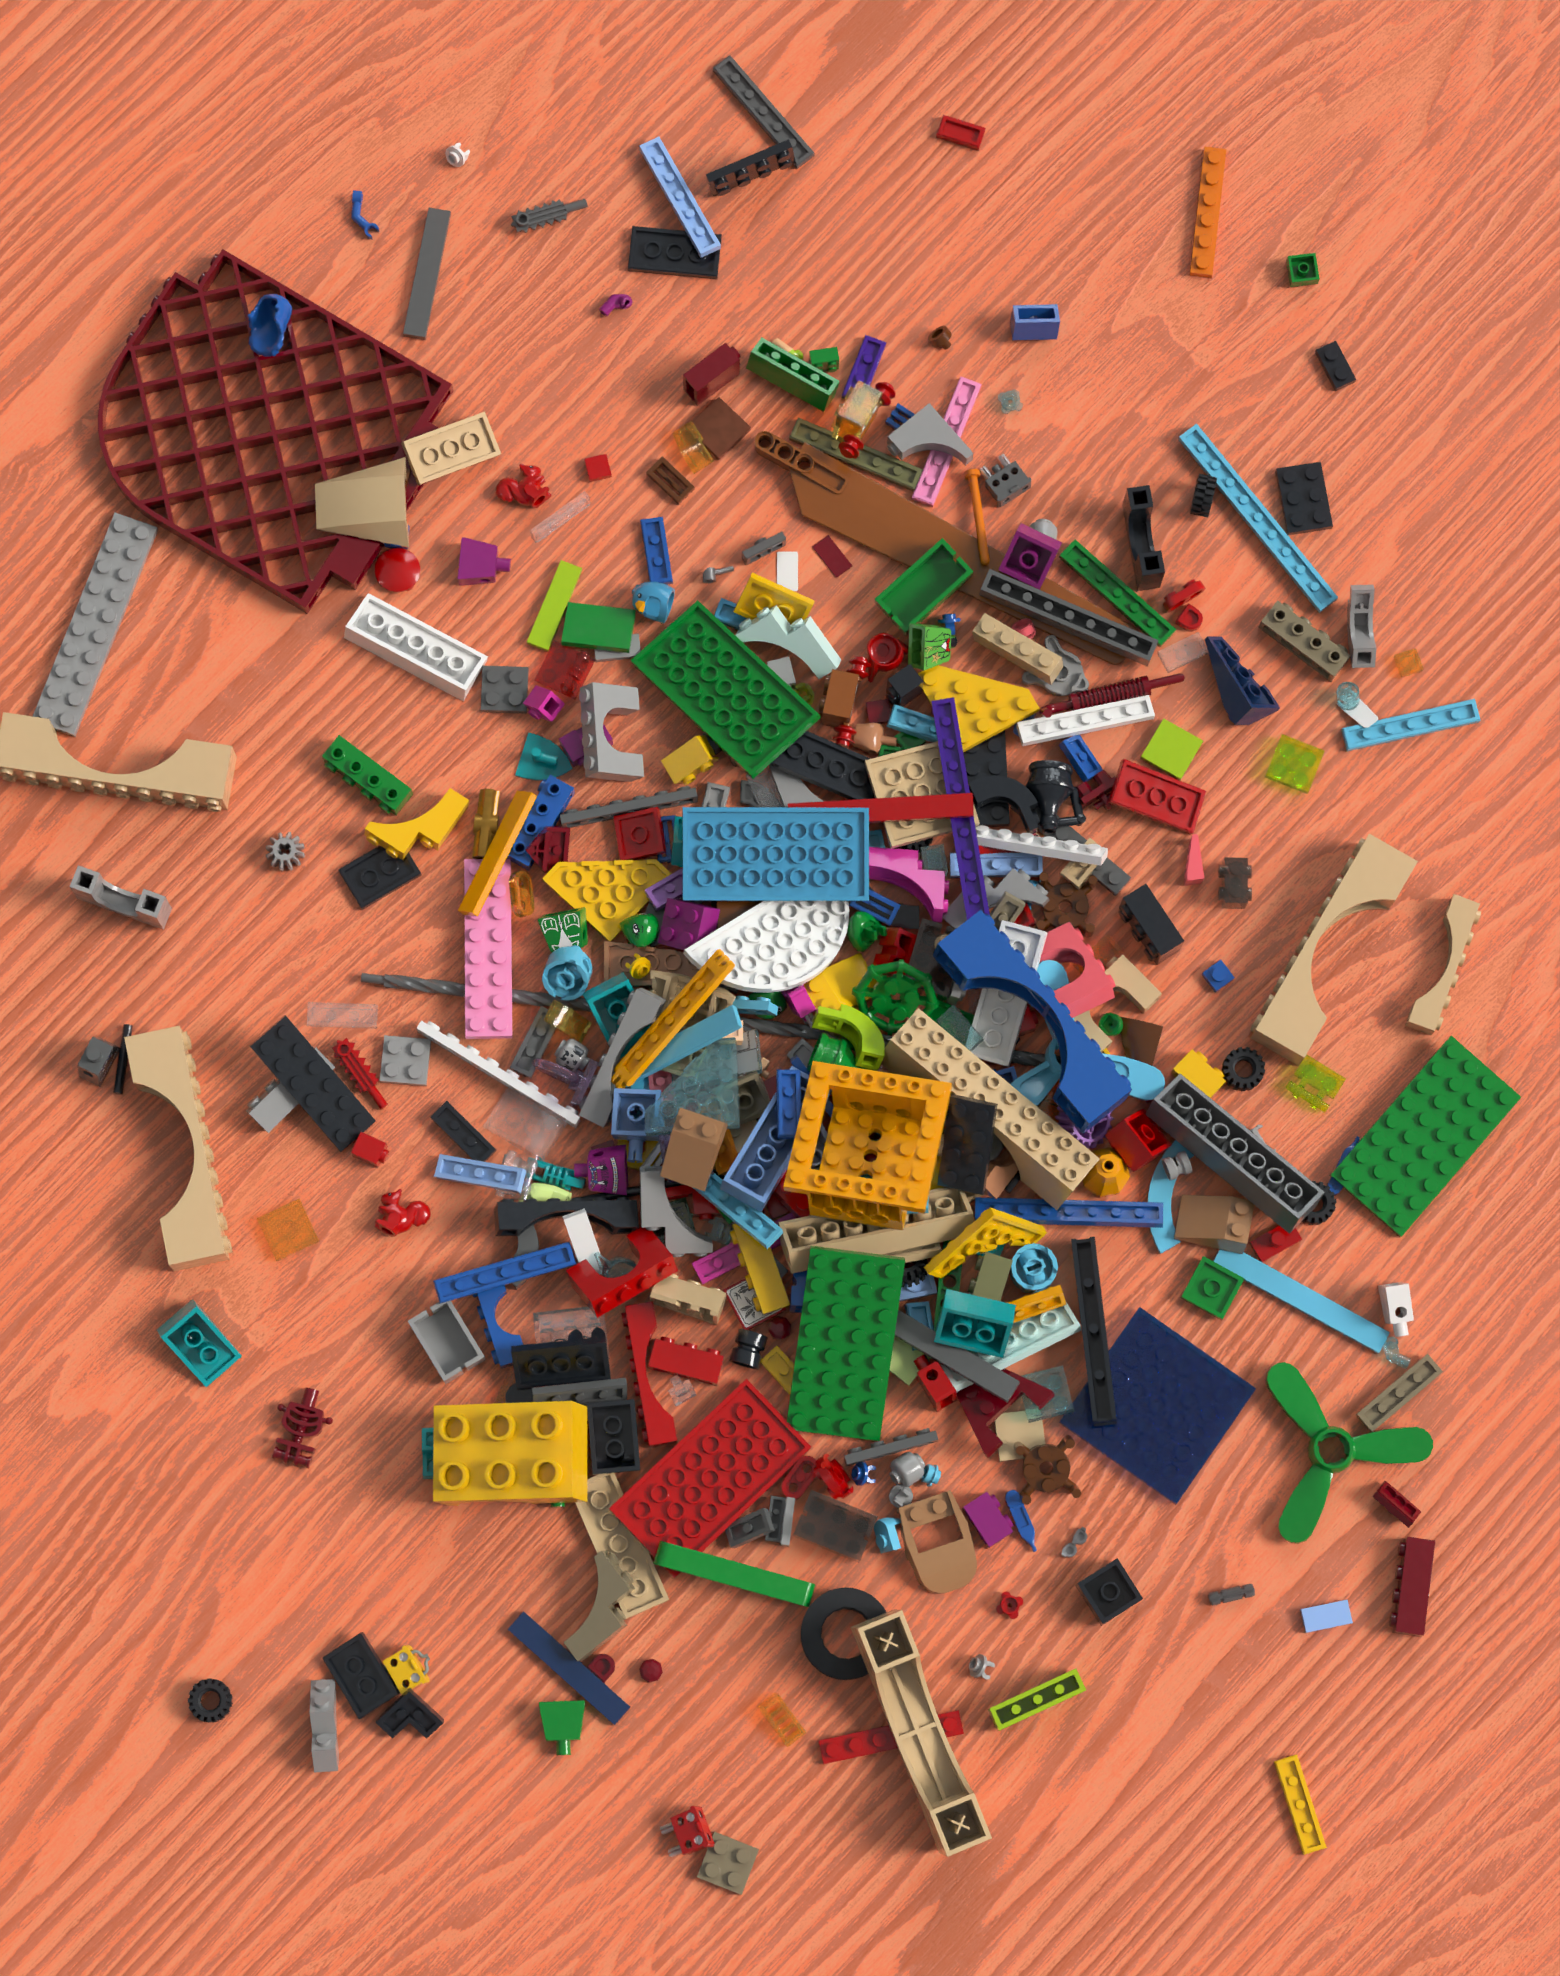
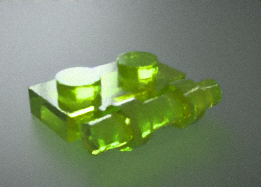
M1306 1054L1294 1073V1076L1301 1079L1300 1083L1297 1085L1289 1081L1285 1088L1291 1091L1294 1097L1302 1098L1311 1104L1310 1107L1315 1110L1318 1108L1325 1113L1330 1105L1322 1099L1325 1095L1334 1099L1346 1078ZM1307 1084L1319 1091L1316 1096L1304 1089Z

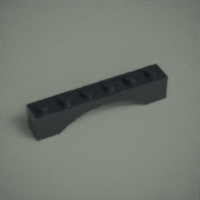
M599 1197L594 1198L593 1201H584L583 1198L560 1201L558 1198H551L537 1202V1199H525L523 1202L503 1199L497 1202L494 1208L495 1236H519L526 1229L539 1222L560 1218L584 1208L589 1221L604 1228L610 1234H630L639 1227L637 1200H630L628 1197H620L616 1200H607L606 1198Z

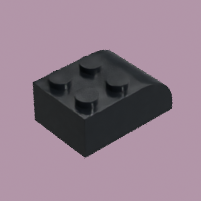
M635 1400L587 1403L593 1475L640 1471Z

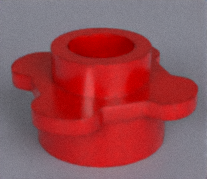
M1007 1591L1001 1594L1002 1600L997 1605L996 1611L999 1614L1009 1615L1011 1619H1016L1019 1616V1607L1023 1605V1599L1019 1596L1010 1595ZM1008 1603H1011V1604H1012V1607H1011V1608H1009V1607L1007 1606Z

